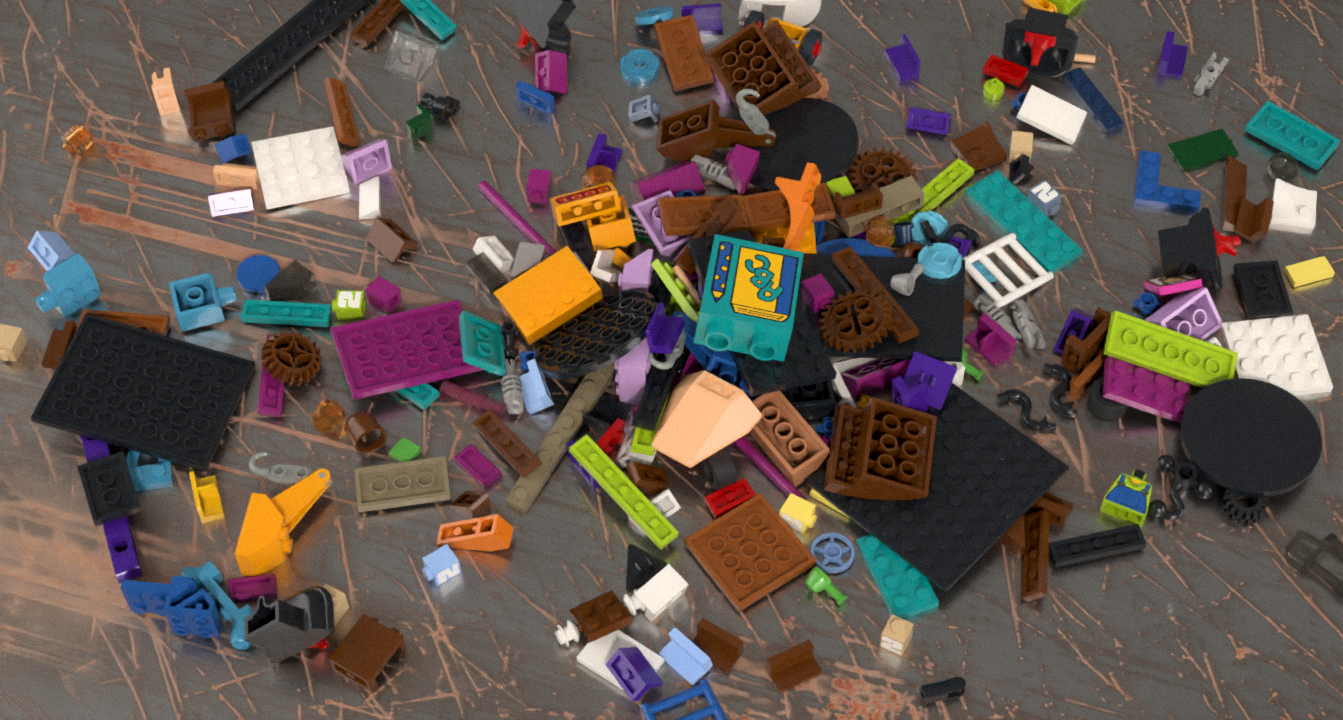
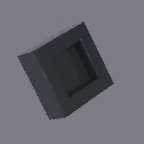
M1022 154L1010 164L1009 181L1016 184L1020 180L1029 182L1033 179L1034 176L1029 174L1034 170V167L1029 163L1030 157Z

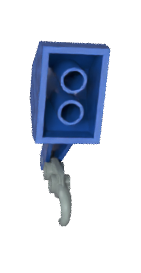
M681 311L673 313L672 317H684L685 326L672 354H665V362L655 360L653 353L648 354V359L654 367L662 370L671 368L675 360L681 356L685 343L705 371L742 389L751 401L761 396H751L729 350L714 351L705 345L693 343L697 322Z

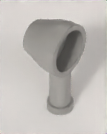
M915 264L910 273L894 275L891 280V288L902 295H911L915 286V280L924 272L923 265Z

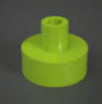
M997 78L986 81L983 89L984 96L991 100L1000 99L1004 94V84Z

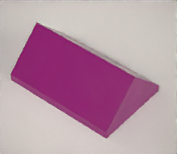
M685 161L630 182L640 202L669 190L674 197H676L677 192H683L684 190H691L696 196L705 193L697 164L693 161Z
M878 358L840 373L856 402L859 401V397L862 394L871 396L891 388L892 380L899 376L903 380L911 360Z

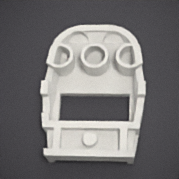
M742 0L738 16L739 27H743L751 11L761 12L763 4L785 5L783 16L775 18L803 27L817 16L822 0ZM764 20L763 28L766 27L769 20Z

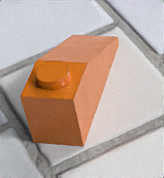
M499 514L440 524L436 545L442 547L447 544L450 548L488 552L510 548L513 527Z

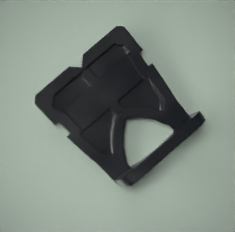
M602 394L589 415L582 414L584 426L590 428L593 424H597L605 434L618 418L623 421V418L627 417L630 412V406L619 401L613 402L612 398Z

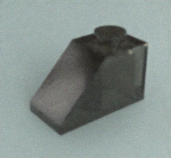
M295 260L265 285L264 289L269 301L302 300L307 294L312 293L317 285L314 273Z

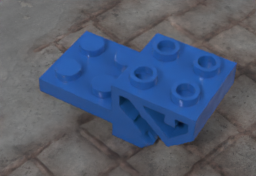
M172 576L170 584L132 580L122 581L121 591L131 611L137 614H145L147 612L166 616L172 632L181 636L193 634L203 638L220 637L223 623L215 602L204 588L199 591L193 578Z

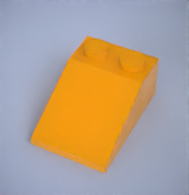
M624 195L618 196L621 210L586 219L594 252L610 250L616 246L626 247L636 242Z

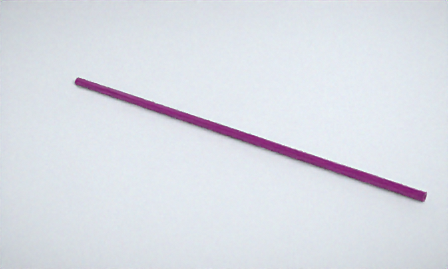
M485 180L479 183L478 189L534 244L545 245L546 254H549V257L557 252ZM678 371L676 372V375L673 380V383L676 386L680 379V376L677 375ZM744 436L734 441L788 497L792 493L807 501Z

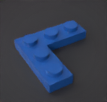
M1140 150L1134 204L1198 213L1201 191L1158 185L1161 153Z

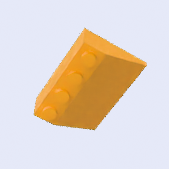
M568 246L493 292L528 345H531L603 298L602 291L596 281Z

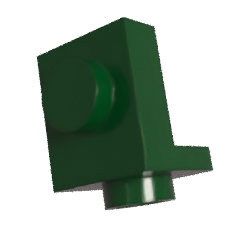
M421 104L416 106L418 115L406 122L407 134L411 140L423 136L433 129V116Z

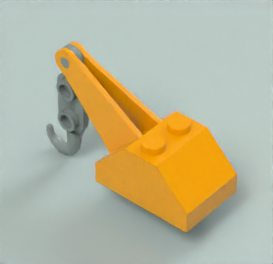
M259 452L251 457L249 467L255 475L263 476L276 484L293 486L272 499H269L266 494H251L234 554L243 578L264 575L285 562L287 553L291 552L293 540L290 539L289 533L332 483L330 472L327 469H319L312 472L309 467L290 464L259 467L256 464L257 460L267 456L268 453Z

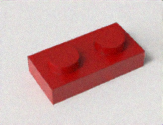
M991 54L983 67L982 73L1020 87L1028 75L1029 69Z
M619 418L596 443L608 457L612 454L616 444L620 445L626 436L624 432L626 422Z
M744 477L736 483L705 496L704 502L715 519L753 498L756 494Z

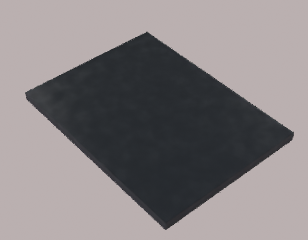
M803 254L796 303L811 324L827 356L912 360L916 351L939 361L962 362L965 260H962L961 269L958 273L949 278H932L922 273L915 280V286L911 295L906 296L891 288V280L894 275L910 273L915 264H918V258L859 256L917 326L919 336L898 343L892 334L886 330L888 336L880 337L882 343L873 342L874 348L868 345L865 352L858 348L856 353L850 348L845 353L843 347L837 351L835 345L830 347L828 341L824 340L820 330L819 319H822L821 312H826V310L814 314L802 298V281L822 274L833 288L835 300H839L838 294L847 296L848 290L851 294H854L855 288L834 264L832 255ZM851 307L857 334L861 335L855 308Z
M86 313L31 415V421L207 472L252 375L255 361Z

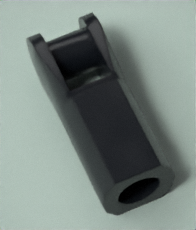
M954 677L945 681L920 686L923 703L928 704L963 696L966 681L962 677Z

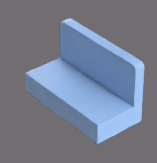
M36 231L27 247L46 271L76 255L56 232Z
M535 359L527 362L530 372L519 376L524 395L523 400L530 415L554 405L544 374L541 372Z
M674 627L668 634L671 641L659 652V656L663 657L664 661L690 685L694 686L709 671L713 664L710 657Z

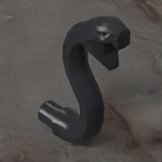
M928 220L920 223L925 238L932 244L949 243L950 238L957 232L963 233L965 240L972 241L974 246H978L981 243L978 233L964 224L950 226L945 235L939 237Z
M1045 363L1043 372L1051 373V375L1058 376L1063 380L1051 392L1050 400L1052 405L1060 411L1061 415L1067 418L1076 417L1078 411L1072 409L1075 402L1063 403L1059 399L1060 395L1070 387V373L1063 366Z
M1011 389L997 394L999 403L1013 400L1022 402L1021 420L1027 428L1042 434H1048L1056 430L1054 422L1053 424L1047 422V416L1040 422H1035L1030 418L1032 402L1024 392Z

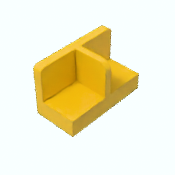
M194 471L189 472L196 508L202 524L225 518L216 476L196 479Z

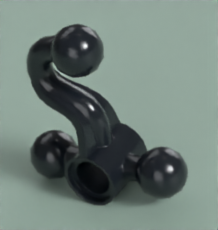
M1162 455L1157 460V467L1161 472H1170L1174 475L1173 484L1169 489V497L1175 506V510L1168 511L1163 501L1153 500L1148 506V511L1155 518L1162 517L1170 521L1178 520L1185 512V505L1178 492H1186L1194 488L1199 498L1209 499L1214 493L1213 485L1207 481L1200 482L1196 479L1197 469L1193 464L1184 462L1177 466L1172 456ZM1181 475H1186L1189 479L1182 478Z

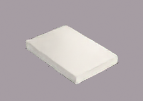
M1031 85L1016 118L1072 145L1087 112Z
M616 630L591 643L588 642L577 656L579 663L621 690L623 688L605 665L619 648L637 647L656 673L664 664L663 657L620 630Z

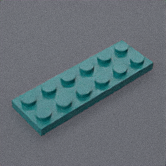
M998 170L965 190V196L1006 235L1014 233L1016 240L1047 272L1050 271L1054 274L1082 256L1083 250Z

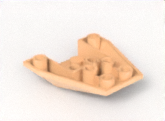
M705 370L686 375L673 389L654 437L652 448L691 468L749 433L762 418V414L742 389Z

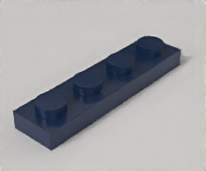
M1081 67L1063 74V82L1105 135L1123 128V120Z

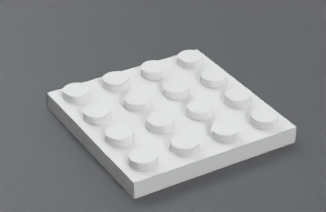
M333 126L251 142L266 209L350 193Z
M1308 314L1221 323L1220 330L1226 349L1238 353L1234 372L1236 378L1268 382L1281 387L1294 396L1332 391L1333 384Z

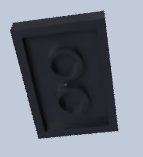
M1277 260L1234 264L1233 271L1248 320L1293 316V309Z
M123 451L77 466L95 527L142 511Z

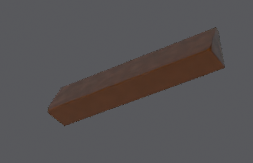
M1230 156L1227 157L1225 164L1222 230L1234 232L1239 202L1242 198L1246 199L1247 165Z

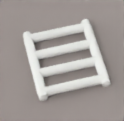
M1014 233L1006 235L962 258V260H965V270L989 294L998 308L1054 278L1053 273L1047 272L1016 240ZM1009 244L1039 277L1032 280L1002 247ZM994 252L1024 285L1017 288L986 255ZM979 260L1009 293L1002 296L971 263Z

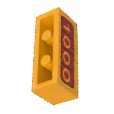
M611 182L549 198L553 218L559 226L621 210L617 190Z

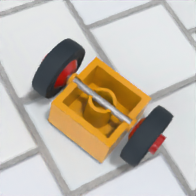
M756 10L751 11L744 22L743 28L755 21L760 30H762L765 19L764 13ZM771 17L766 26L777 20L808 66H812L821 52L822 32L815 29H810L808 32L807 28Z

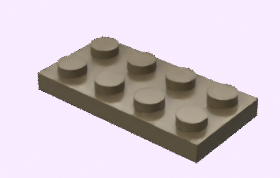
M446 456L354 469L358 512L451 500Z

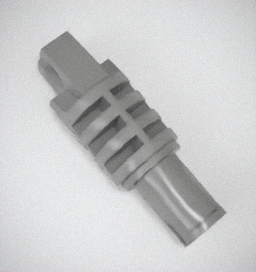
M980 294L973 303L980 315L982 316L986 313L1013 336L1018 343V339H1021L1022 335L1011 325L1009 316L1001 308L996 307L994 301L988 296Z
M505 359L507 371L501 379L504 402L509 414H522L524 395L521 378L516 374L515 361L510 359L509 365L508 359Z

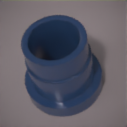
M913 222L892 224L897 245H906L909 242H913Z

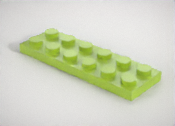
M1116 310L1111 313L1103 353L1201 388L1219 381L1233 379L1238 355L1234 351Z

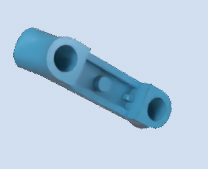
M210 561L200 567H185L181 572V576L193 578L198 589L204 588L215 604L219 606V613L226 622L230 620L233 623L230 636L232 646L240 650L250 648L252 643L245 641L244 618L252 615L254 611L248 604L240 610L220 588L224 581L219 570Z

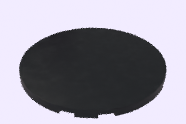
M803 98L785 108L763 115L769 122V129L776 132V142L773 146L747 147L760 152L758 166L750 184L754 185L757 190L770 192L780 190L775 184L776 177L800 181L807 163L816 164L821 174L820 183H826L834 178H838L842 173L845 174L854 162V157L859 147V138L854 121L842 108L828 101Z
M638 289L621 290V294L612 296L610 293L603 295L601 300L545 335L543 345L539 346L536 352L537 365L541 372L555 379L579 377L606 367L629 353L646 338L645 331L658 305L654 296L647 291Z
M1227 379L1203 388L1187 404L1180 424L1183 450L1197 471L1215 485L1218 483L1229 488L1231 492L1246 496L1250 494L1263 495L1264 497L1286 493L1300 486L1311 476L1319 461L1322 449L1320 429L1309 409L1297 397L1281 387L1255 379Z

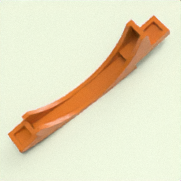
M807 163L800 181L776 177L775 184L779 187V192L788 201L791 214L790 230L783 247L785 249L798 250L815 214L810 204L814 200L815 188L821 181V174L816 164Z

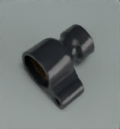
M425 93L420 104L424 109L431 110L433 115L447 120L452 115L454 109L459 107L460 101L450 96L435 98L434 95Z

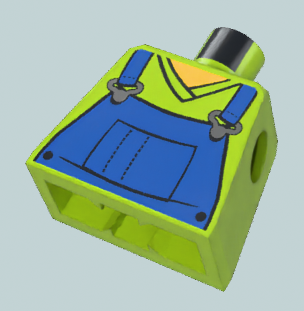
M1136 469L1131 476L1124 473L1120 474L1104 496L1100 511L1133 525L1139 524L1142 528L1152 491V485L1145 482L1146 473Z

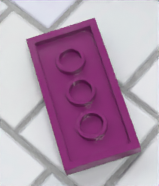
M1108 356L1105 360L1104 398L1181 424L1184 410L1190 401L1189 383Z

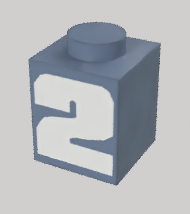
M1043 180L1029 189L1027 198L1046 216H1049L1050 214L1054 215L1060 209L1062 195L1046 180Z

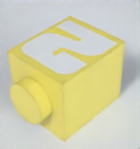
M791 493L780 509V516L791 529L804 534L808 527L812 528L816 522V505Z

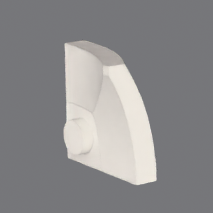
M1276 178L1272 199L1274 205L1270 223L1314 229L1317 191L1296 187Z

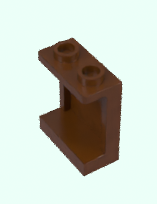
M224 81L184 90V96L189 102L191 127L188 128V133L194 142L234 133L231 92Z
M1100 307L1097 308L1090 335L1084 341L1073 334L1066 339L1061 366L1074 375L1079 376L1088 361L1093 362L1098 351L1102 347L1105 348L1111 318L1110 312L1104 311Z
M363 614L330 656L329 661L332 670L372 692L377 686L376 677L398 648L404 649L403 634L396 628L392 627L390 629L386 627L378 618L374 616L370 618Z

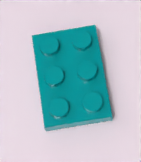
M463 310L459 315L463 361L490 373L503 376L507 370L501 325Z

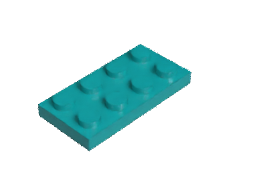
M1269 101L1263 105L1245 128L1246 132L1317 171L1335 151L1341 141Z
M871 534L856 539V545L890 614L905 619L938 607L939 601L928 579Z

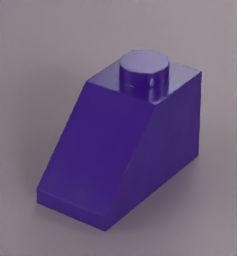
M1078 308L1071 310L1053 351L1063 355L1066 339L1071 334L1084 341L1090 334L1094 316Z

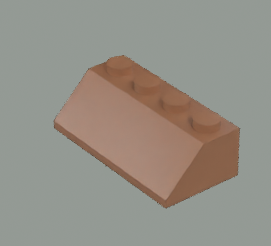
M781 391L763 394L752 401L762 414V418L749 434L794 487H797L820 467L830 453V449Z

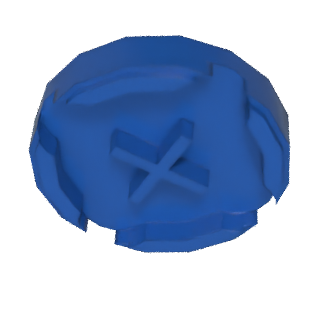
M251 256L239 265L236 271L237 281L240 287L249 293H252V291L265 293L278 284L280 268L276 260L269 256Z

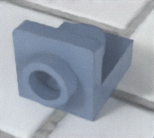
M651 95L629 101L628 118L632 122L650 116L655 123L659 122L660 113L662 112L661 106Z

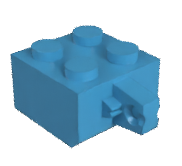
M78 253L44 273L43 280L48 290L38 296L35 301L43 313L57 307L60 313L66 317L84 305L93 302L102 296L92 268Z
M210 273L169 282L176 317L182 332L225 321L222 307L237 301L234 287L217 288L213 274Z

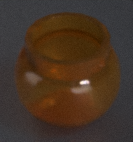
M604 165L589 167L582 176V189L611 182L615 188L617 187L615 173Z

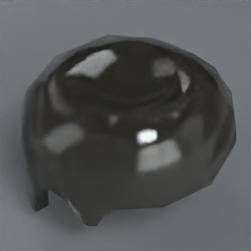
M1286 152L1275 153L1267 163L1268 175L1274 181L1277 178L1288 183L1294 180L1300 171L1296 159Z

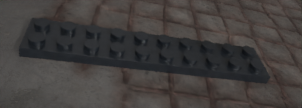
M370 0L311 1L212 83L224 81L231 92L232 109L235 111L240 110Z

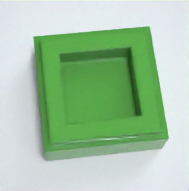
M403 437L389 451V456L397 462L413 461L422 451L419 446Z

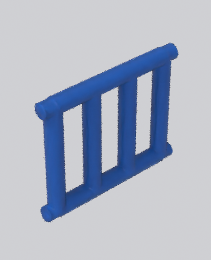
M707 679L701 680L698 686L651 705L648 703L640 705L646 720H657L654 715L655 713L704 694L709 706L675 720H701L713 714L716 720H727Z

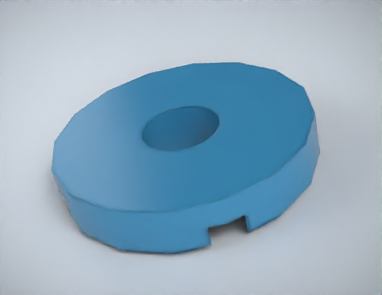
M661 6L640 11L634 17L637 24L649 25L655 24L658 20L666 21L672 18L674 12L671 6Z
M633 49L626 56L624 54L620 60L622 76L633 83H647L653 80L660 70L659 58L653 55V52L650 50ZM637 64H643V65H645V66H643V67H636L635 65H637Z

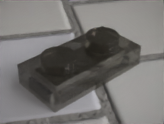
M483 252L465 262L467 270L489 295H492L493 292L508 283L507 278Z

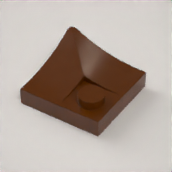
M988 121L971 132L950 140V148L959 159L975 169L974 171L1007 160V154L996 139Z

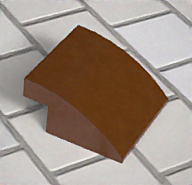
M777 20L762 30L753 21L703 55L738 110L739 105L736 102V95L743 89H753L759 93L760 96L758 98L754 95H745L743 98L746 102L755 105L763 115L785 108L822 87Z
M872 397L863 410L841 403L834 412L829 447L830 453L828 454L823 490L840 495L874 500L926 498L929 492L937 416L876 397Z

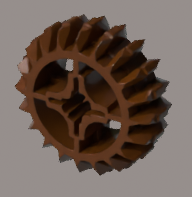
M285 329L281 333L275 332L273 336L266 340L260 355V359L263 360L262 367L266 368V374H272V380L279 379L280 385L287 382L289 387L293 383L299 387L302 382L307 384L310 379L313 380L321 367L320 363L322 361L320 349L316 348V342H310V336L305 338L302 332L295 334L293 329L289 333Z

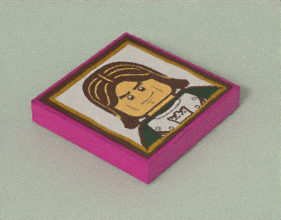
M1190 274L1168 278L1163 276L1143 281L1145 289L1161 296L1202 287V279Z

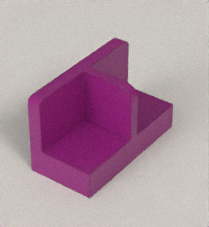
M552 50L535 53V88L548 93H567L566 54Z
M986 313L979 317L977 328L965 337V341L995 367L1014 354L1017 343L1013 336Z

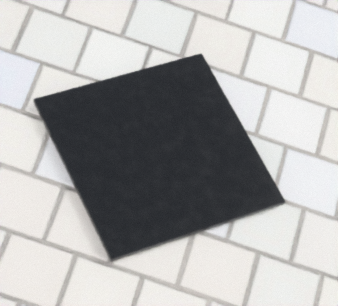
M953 383L950 386L941 411L928 406V411L924 412L937 416L929 492L926 498L874 500L825 491L823 488L827 460L804 480L809 487L944 592H947L1069 470L1068 465Z

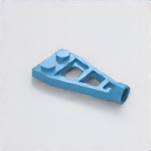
M128 450L126 462L135 491L173 486V471L170 461L158 458L157 464L138 466V459L141 453Z

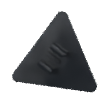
M630 544L628 546L626 590L632 591L645 585L666 567L668 563Z

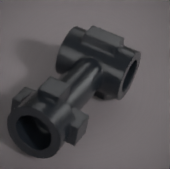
M506 321L501 327L502 336L506 340V349H504L505 359H508V362L510 359L516 361L517 356H519V348H515V339L519 335L518 328L513 321Z

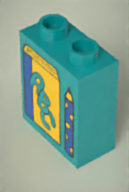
M715 234L693 343L705 345L714 351L730 350L752 355L762 361L773 359L784 362L793 329L804 252Z

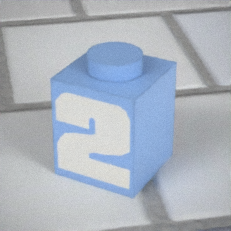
M447 544L422 558L424 563L422 571L428 581L433 580L437 587L461 573L460 562Z

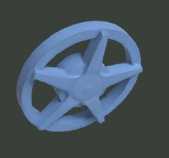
M825 533L813 541L810 553L816 559L815 566L822 571L839 573L851 566L855 556V549L847 537L838 533ZM830 538V543L825 545L824 548L816 547L820 541ZM834 538L845 542L848 547L841 548L838 544L834 543ZM814 551L823 555L824 561L822 564L816 559ZM851 551L849 561L844 564L841 560L842 555ZM829 562H836L840 567L832 568L826 565Z

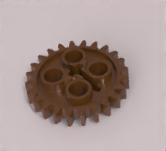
M882 146L881 151L874 147L872 153L866 149L864 155L860 153L858 159H854L853 166H851L848 180L851 181L850 184L854 188L855 193H859L872 188L870 185L873 182H876L880 188L911 175L917 182L918 177L915 176L917 170L911 169L913 162L906 163L908 156L900 157L901 151L894 154L893 148L886 152L884 146Z
M856 289L854 294H851L848 290L847 296L838 294L839 300L831 299L832 306L825 305L826 312H821L822 319H819L820 330L824 340L828 341L830 347L835 345L837 351L843 347L845 353L850 348L853 349L854 353L857 352L858 348L865 352L868 345L874 348L873 342L882 343L880 337H887L886 330L892 329L890 324L893 322L891 307H889L888 301L883 299V295L877 296L876 291L869 295L867 289L863 293H859V290ZM851 307L855 308L861 335L857 334Z

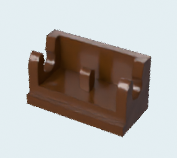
M876 182L871 183L872 188L849 196L842 197L839 192L834 193L833 203L841 219L882 208L883 194Z

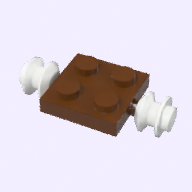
M611 590L570 609L571 618L576 624L567 620L566 627L562 628L560 625H557L558 630L555 631V635L560 645L565 644L566 647H569V641L571 640L578 643L580 633H583L589 643L633 623L631 615L636 616L637 609L640 608L642 611H646V608L634 595L629 597L627 594H624L623 602L621 603Z

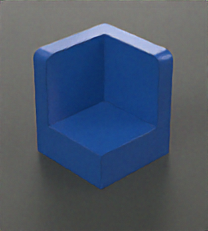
M246 134L231 136L215 144L221 163L252 154Z

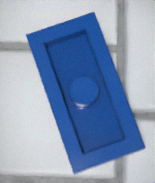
M522 81L515 85L517 100L549 115L555 111L554 96L550 93L539 90L533 85Z

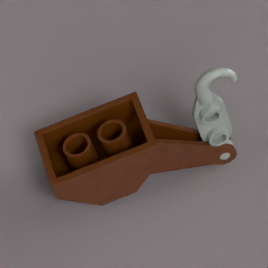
M743 89L737 93L736 102L739 105L740 116L744 122L719 116L720 107L713 99L660 118L656 149L663 157L685 162L691 161L695 155L708 158L713 148L735 147L736 144L744 147L773 146L776 142V132L769 129V122L755 105L746 102L743 98L745 95H754L758 98L760 96L759 93L753 89Z

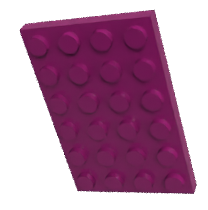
M460 300L331 327V335L353 400L484 370L463 361L459 315L462 313L463 308Z

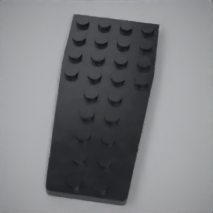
M748 230L719 234L756 242ZM714 236L692 239L689 241L687 248L703 289ZM797 303L792 334L784 362L773 359L762 361L752 355L729 350L751 396L833 380L837 375L811 324Z

